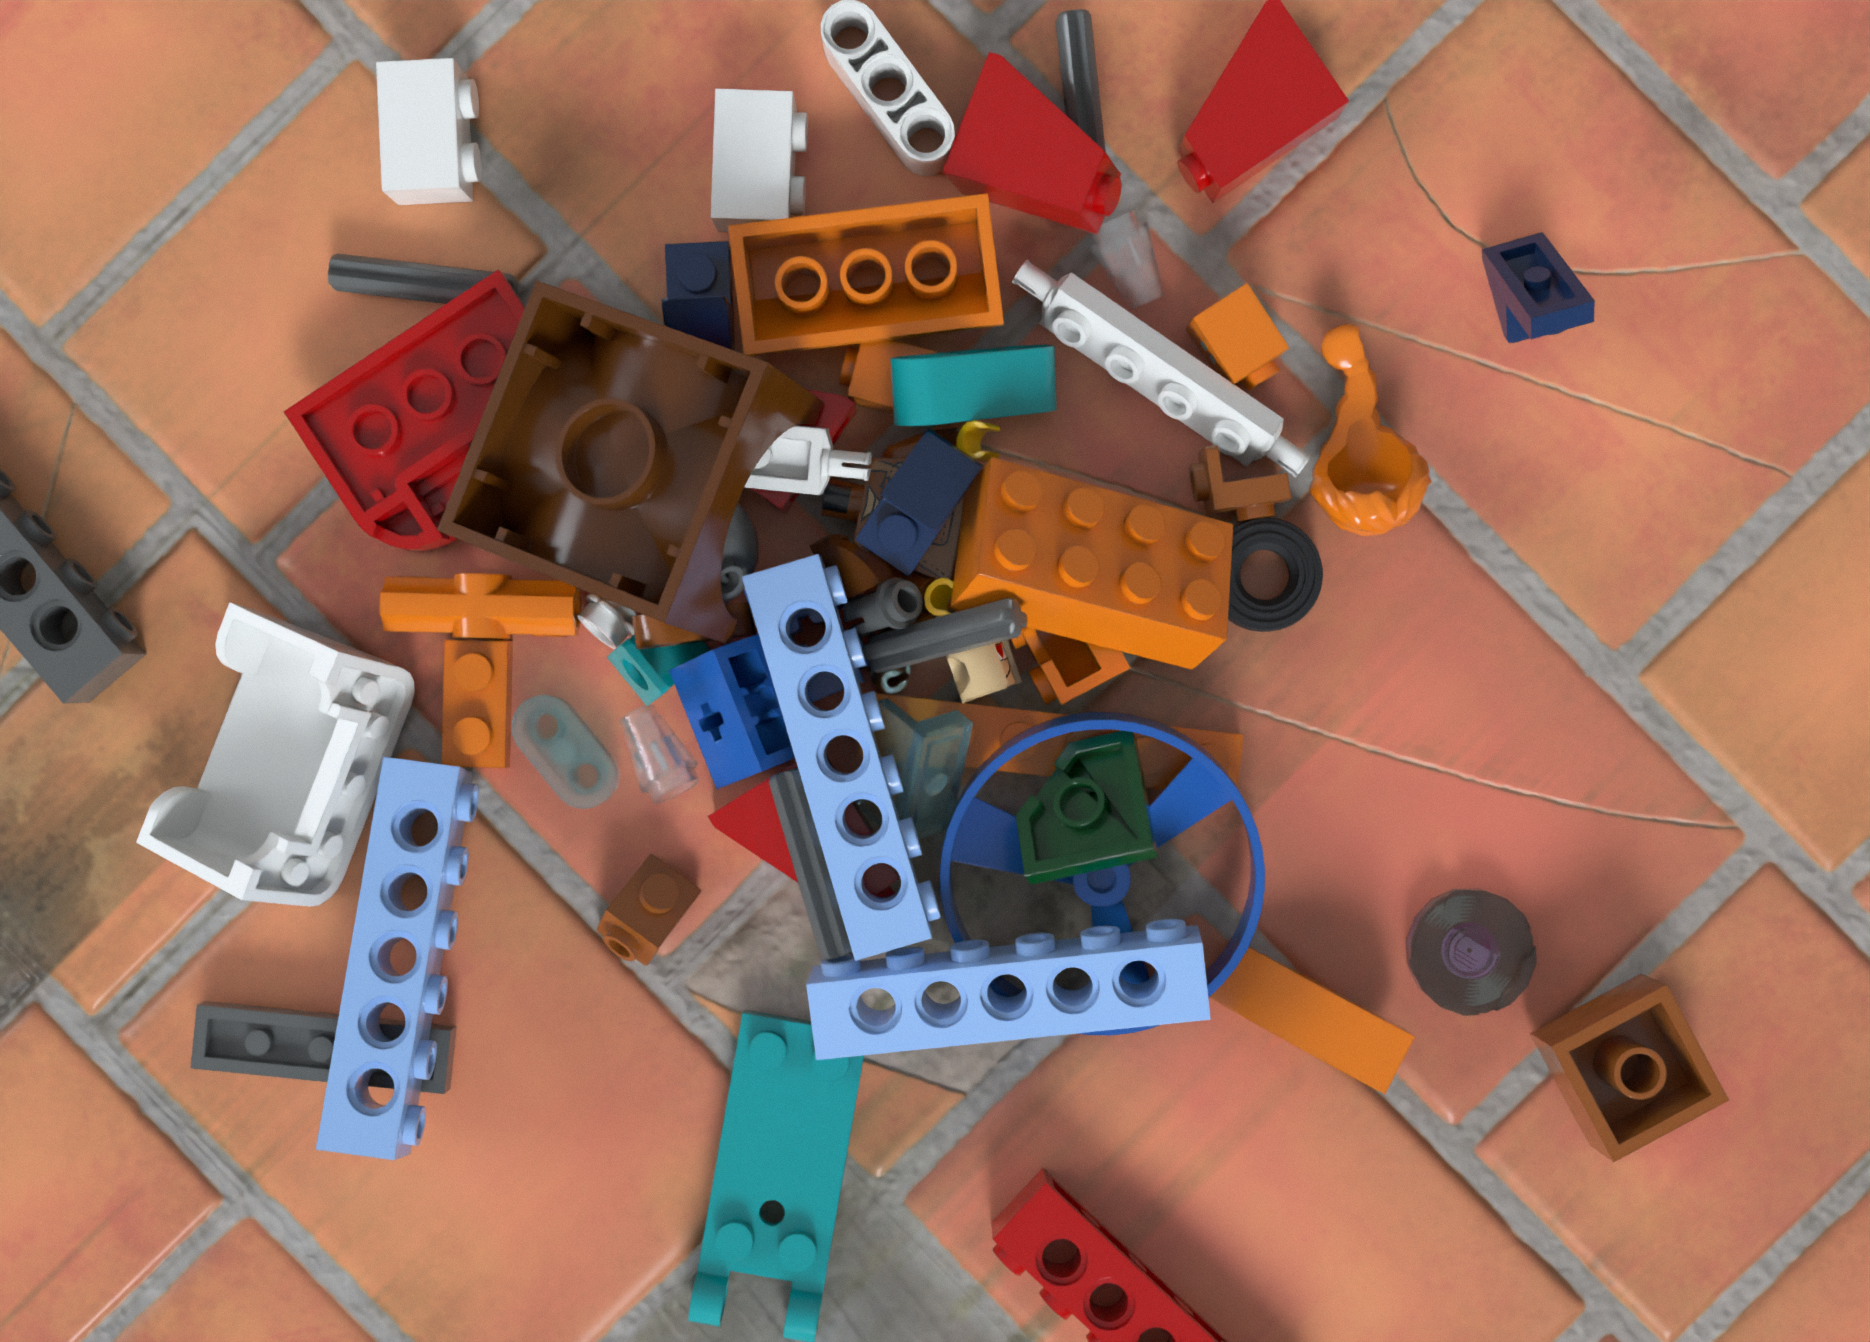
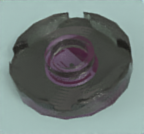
M1480 888L1452 889L1432 898L1414 917L1406 939L1407 966L1417 987L1435 1004L1463 1016L1479 1015V1013H1488L1492 1010L1498 1011L1511 1005L1528 987L1537 963L1536 946L1533 945V936L1530 932L1532 929L1526 916L1507 898Z

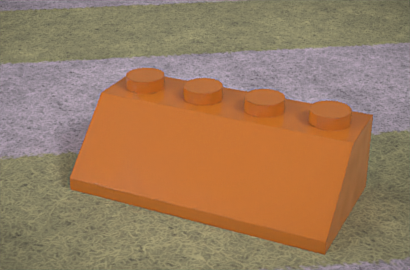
M988 193L728 225L743 352L745 355L752 357L1004 325Z

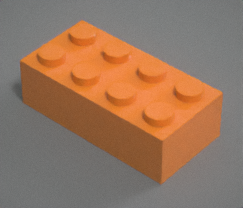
M991 457L964 495L951 608L966 610L1002 599L1013 598L1019 601L1021 611L1027 614L1028 621L1026 627L1193 670L1227 640L1233 524Z

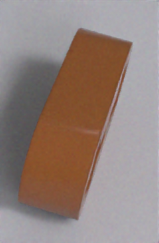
M749 603L726 604L725 607L729 614L737 619L731 638L755 634ZM644 614L632 617L637 649L715 641L714 639L663 623Z

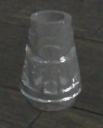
M1136 209L1102 223L1098 234L1090 232L1095 245L1089 248L1122 298H1125L1129 310L1164 295L1160 284L1161 279L1148 221L1141 223Z
M653 704L642 706L620 720L642 793L649 792L655 804L665 802L686 792L700 781L694 769L698 765L697 760L663 717L658 714Z

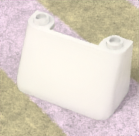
M229 603L218 631L215 644L216 655L223 665L242 673L198 788L181 786L173 787L163 792L151 804L136 843L240 900L308 907L318 906L329 900L343 881L377 794L383 757L391 758L411 707L415 692L414 680L410 672L388 661L255 609Z

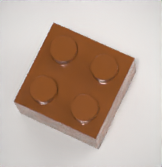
M1644 974L1631 978L1529 1033L1589 1145L1612 1162L1627 1156L1729 1101L1668 985Z

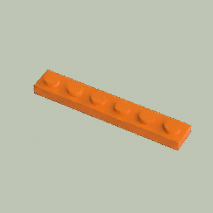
M875 693L885 729L875 731L874 734L881 757L893 754L897 760L978 769L994 751L1011 738L1033 726L1068 714ZM1169 726L1191 738L1207 750L1223 766L1238 787L1243 734ZM1084 730L1055 736L1015 755L997 771L1050 777L1056 769L1054 762L1069 742L1120 730ZM1134 733L1137 738L1145 787L1164 790L1192 757L1168 743L1153 737ZM859 743L858 755L863 756V749Z

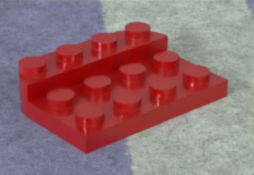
M499 269L283 411L358 526L369 536L385 544L410 552H425L443 548L458 540L455 537L437 531L525 310V305Z

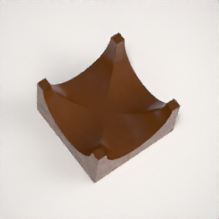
M536 280L437 531L663 623L728 644L737 619L729 614L723 601L721 566L725 541L736 505L751 473L767 449L785 431L796 425L809 424L815 426L824 402L768 362Z

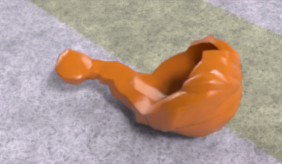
M1347 323L1327 331L1321 344V352L1327 363L1336 369L1342 370L1347 378L1344 386L1345 394L1338 401L1335 409L1337 420L1330 433V437L1321 445L1320 458L1313 467V479L1310 483L1309 492L1328 515L1329 519L1340 529L1361 536L1382 535L1393 528L1403 526L1419 511L1426 490L1432 481L1429 476L1428 463L1418 454L1416 446L1405 440L1392 428L1381 425L1379 414L1375 408L1378 401V392L1376 390L1377 374L1369 368V361L1365 357L1363 344L1359 337V327Z

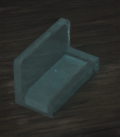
M888 698L879 700L878 704L885 729L875 731L874 734L881 757L893 754L904 792L893 795L899 819L903 820L912 817L918 839L947 830L949 818L958 798L973 722L958 710L917 722ZM856 800L857 806L881 826L882 813L879 807L870 800Z

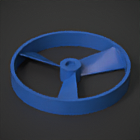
M1086 712L1051 719L1025 730L994 751L979 766L958 797L949 818L944 837L940 864V893L943 912L954 943L971 940L961 920L954 898L951 861L1025 875L1016 816L975 797L984 783L1015 755L1049 738L1070 732L1097 729L1134 732L1168 743L1192 757L1188 764L1149 806L1157 848L1231 800L1235 803L1244 822L1251 859L1248 897L1235 933L1223 952L1206 970L1209 998L1227 980L1246 953L1258 925L1265 892V865L1259 833L1244 797L1223 766L1207 750L1177 730L1151 719L1115 712ZM1134 863L1053 880L1073 884L1077 895L1085 903L1091 905L1092 927L1115 926L1120 929V933L1133 932L1122 899L1127 895L1130 888L1131 873L1129 866ZM1140 960L1128 963L1120 973L1124 980L1133 984L1144 983L1150 979L1144 961ZM1001 975L990 983L992 990L1003 997H1013L1022 992V990L1018 989ZM1159 1025L1076 1034L1120 1035L1151 1029Z

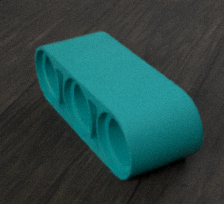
M1054 345L1005 346L890 358L894 425L897 426L938 425L1057 410Z

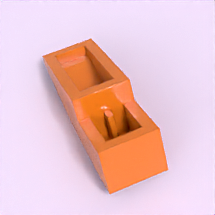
M1250 946L1236 969L1209 997L1270 1033L1383 1094H1386L1415 1038L1405 1028Z

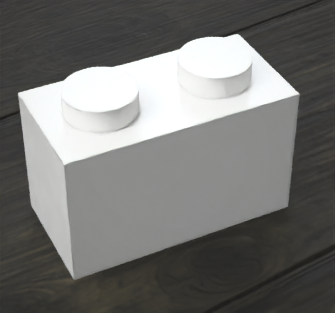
M454 58L376 62L382 191L398 205L474 202L473 182H480L482 178L480 149L476 142L471 143L470 119L478 118L479 97L475 80L468 79V76Z
M715 89L711 219L717 231L729 232L728 225L793 218V215L805 214L806 181L805 176H795L796 152H807L808 115L806 112H797L793 91Z

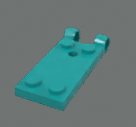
M744 1010L742 1013L698 1270L690 1302L689 1322L721 1326L731 1271L792 1281L783 1338L815 1342L864 1055L816 1060L811 1021ZM775 1200L782 1204L785 1210V1216L782 1220L771 1223L762 1217L760 1209L766 1201Z

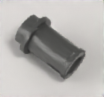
M893 577L883 581L876 591L849 598L848 603L844 605L843 619L846 623L863 617V622L848 628H856L860 637L871 635L875 631L887 627L901 630L912 626L917 620L923 608V598L915 584L903 578Z

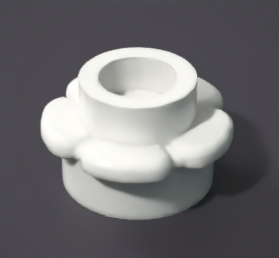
M588 594L586 596L589 604L580 612L578 619L596 638L610 648L616 649L626 638L630 639L634 635L631 623L632 617L636 616L633 610L607 599H600L595 594Z

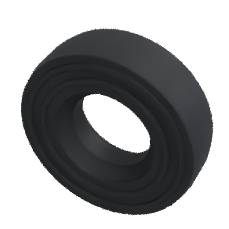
M1277 518L1252 519L1234 526L1228 620L1241 628L1256 632L1277 631L1300 621L1317 601L1323 581L1321 558L1312 540L1294 524ZM1258 550H1269L1277 553L1288 567L1289 579L1286 588L1280 595L1270 600H1261L1251 596L1244 589L1240 579V570L1244 560L1251 553Z

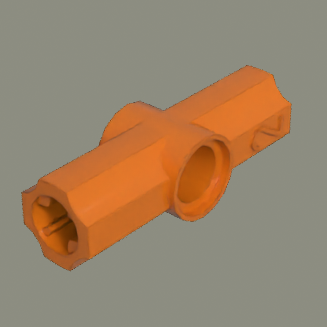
M455 573L454 578H431L430 576L384 577L383 588L380 592L379 614L382 618L383 631L453 633V638L510 639V634L538 637L579 636L581 622L578 619V615L582 611V596L580 588L563 581L512 580V575Z

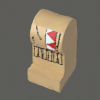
M1008 640L946 656L962 703L1022 682Z

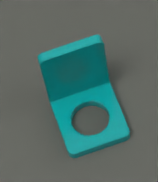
M633 635L630 639H626L607 658L645 705L649 706L674 685L669 670L711 650L705 642L637 649L635 636Z

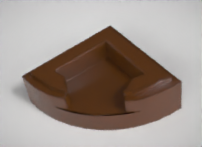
M828 535L809 545L814 555L819 554L823 558L825 568L834 565L838 566L847 599L882 583L894 575L884 559L872 551L867 553L859 546L849 542L850 538L846 535Z

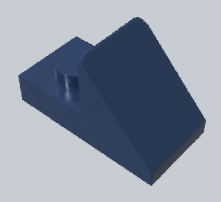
M1543 232L1482 249V261L1502 331L1508 343H1515L1529 338L1532 340L1546 335H1555L1567 329L1594 322L1595 300Z
M729 242L665 244L667 298L661 299L664 325L735 351L732 264Z
M928 429L880 494L882 499L855 540L907 576H910L984 465L931 429Z

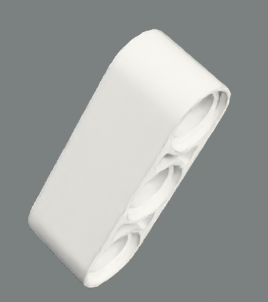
M841 0L831 5L824 13L820 24L824 53L830 66L905 167L912 173L920 176H934L942 172L955 140L954 124L950 115L867 5L856 0ZM847 27L862 29L868 35L866 41L855 49L841 48L834 42V39L841 30ZM883 78H895L906 87L904 93L893 101L880 100L871 91L873 86ZM922 128H931L940 133L944 141L937 150L931 153H922L916 151L910 145L909 139L916 131Z

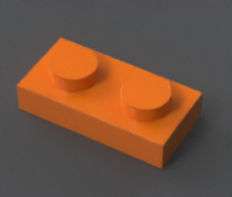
M444 640L441 764L476 768L510 767L513 642Z

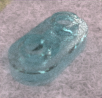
M540 695L527 699L517 708L511 724L513 739L518 748L564 803L575 808L587 809L601 805L611 798L619 783L618 765L610 752L566 700L553 695ZM546 714L553 716L558 723V731L551 739L543 737L538 730V722ZM583 764L594 766L598 772V781L591 788L583 786L578 780L577 773Z

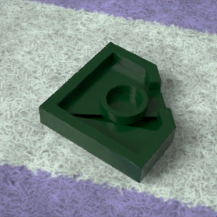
M1117 731L1069 742L1054 762L1055 771L1037 796L1030 795L1016 814L1024 874L1031 885L1158 857L1138 743L1134 732Z

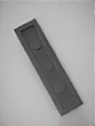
M204 1001L197 1004L190 1068L327 1082L339 1014ZM379 1018L380 1029L387 1038L395 1040L402 1034L406 1021ZM431 1025L429 1040L436 1041L437 1056L432 1076L429 1080L422 1079L420 1092L445 1094L450 1090L457 1026ZM377 1069L371 1075L368 1086L394 1089V1082L386 1071Z

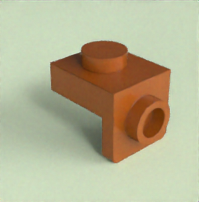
M1218 445L1203 447L1198 452L1199 463L1190 464V481L1195 502L1205 501L1207 515L1236 511L1237 522L1276 516L1274 505L1282 504L1292 499L1288 473L1223 482Z
M650 853L606 909L597 927V931L604 936V943L617 956L627 961H634L636 959L641 964L648 966L661 945L698 898L702 890Z

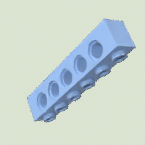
M816 554L742 576L855 961L931 939L932 927L930 921L940 919L941 915L931 881L918 883L911 858L922 855V850L912 817L900 820L893 795L904 792L895 758L893 754L881 757L875 738V731L885 729L876 694L874 691L862 694L855 669L867 665L856 628L844 631L837 606L848 603L838 566L834 565L825 568L823 558ZM806 609L818 611L826 624L824 637L818 644L812 647L799 646L790 634V624L793 617ZM819 673H834L841 679L844 685V698L840 705L833 710L819 709L809 698V684ZM847 735L860 743L863 749V761L857 770L843 773L835 770L829 764L827 747L833 738ZM855 800H870L879 807L882 813V825L876 832L869 835H860L848 827L845 820V811L847 806ZM877 863H886L894 867L901 878L899 890L889 897H877L871 894L866 889L863 880L864 872L870 866Z
M383 757L316 1150L397 1160L410 1155L411 1146H418L421 1142L426 1123V1107L418 1106L422 1079L429 1080L431 1078L437 1056L436 1041L429 1040L433 1014L440 1015L444 1008L448 988L447 976L440 975L444 949H452L458 929V913L450 911L454 886H461L463 884L468 868V848L461 847L465 821L472 822L474 820L479 801L478 784H472L473 773L464 768ZM425 812H432L438 822L437 834L429 844L418 846L411 834L413 822L419 815ZM414 875H419L427 885V897L419 908L410 911L401 900V888L407 879ZM402 939L409 940L416 950L415 965L405 975L398 974L390 963L391 950ZM391 1003L401 1008L406 1021L402 1034L395 1040L387 1038L379 1026L381 1012ZM377 1069L386 1071L394 1082V1094L386 1105L375 1102L369 1094V1079Z
M1163 919L1148 923L1146 931L1120 933V929L1115 926H1097L1081 931L1080 938L1055 940L1054 935L1050 933H1031L1016 938L1014 945L989 947L988 941L977 939L957 942L951 945L950 951L925 954L922 947L908 946L888 951L885 954L886 958L855 961L853 953L835 959H822L821 965L812 967L806 983L816 1060L1211 1020L1203 943L1198 925L1186 926L1185 921L1180 919ZM1133 961H1145L1154 966L1155 972L1153 976L1144 983L1133 984L1120 976L1124 966ZM1070 967L1082 969L1090 976L1089 982L1078 990L1063 989L1054 979L1059 972ZM1010 974L1018 977L1024 983L1025 988L1016 996L1003 997L992 990L990 983L1000 975ZM945 981L954 985L958 989L960 996L951 1003L941 1004L930 999L925 989L934 982ZM871 988H880L891 994L895 1004L886 1010H874L864 1003L861 994Z

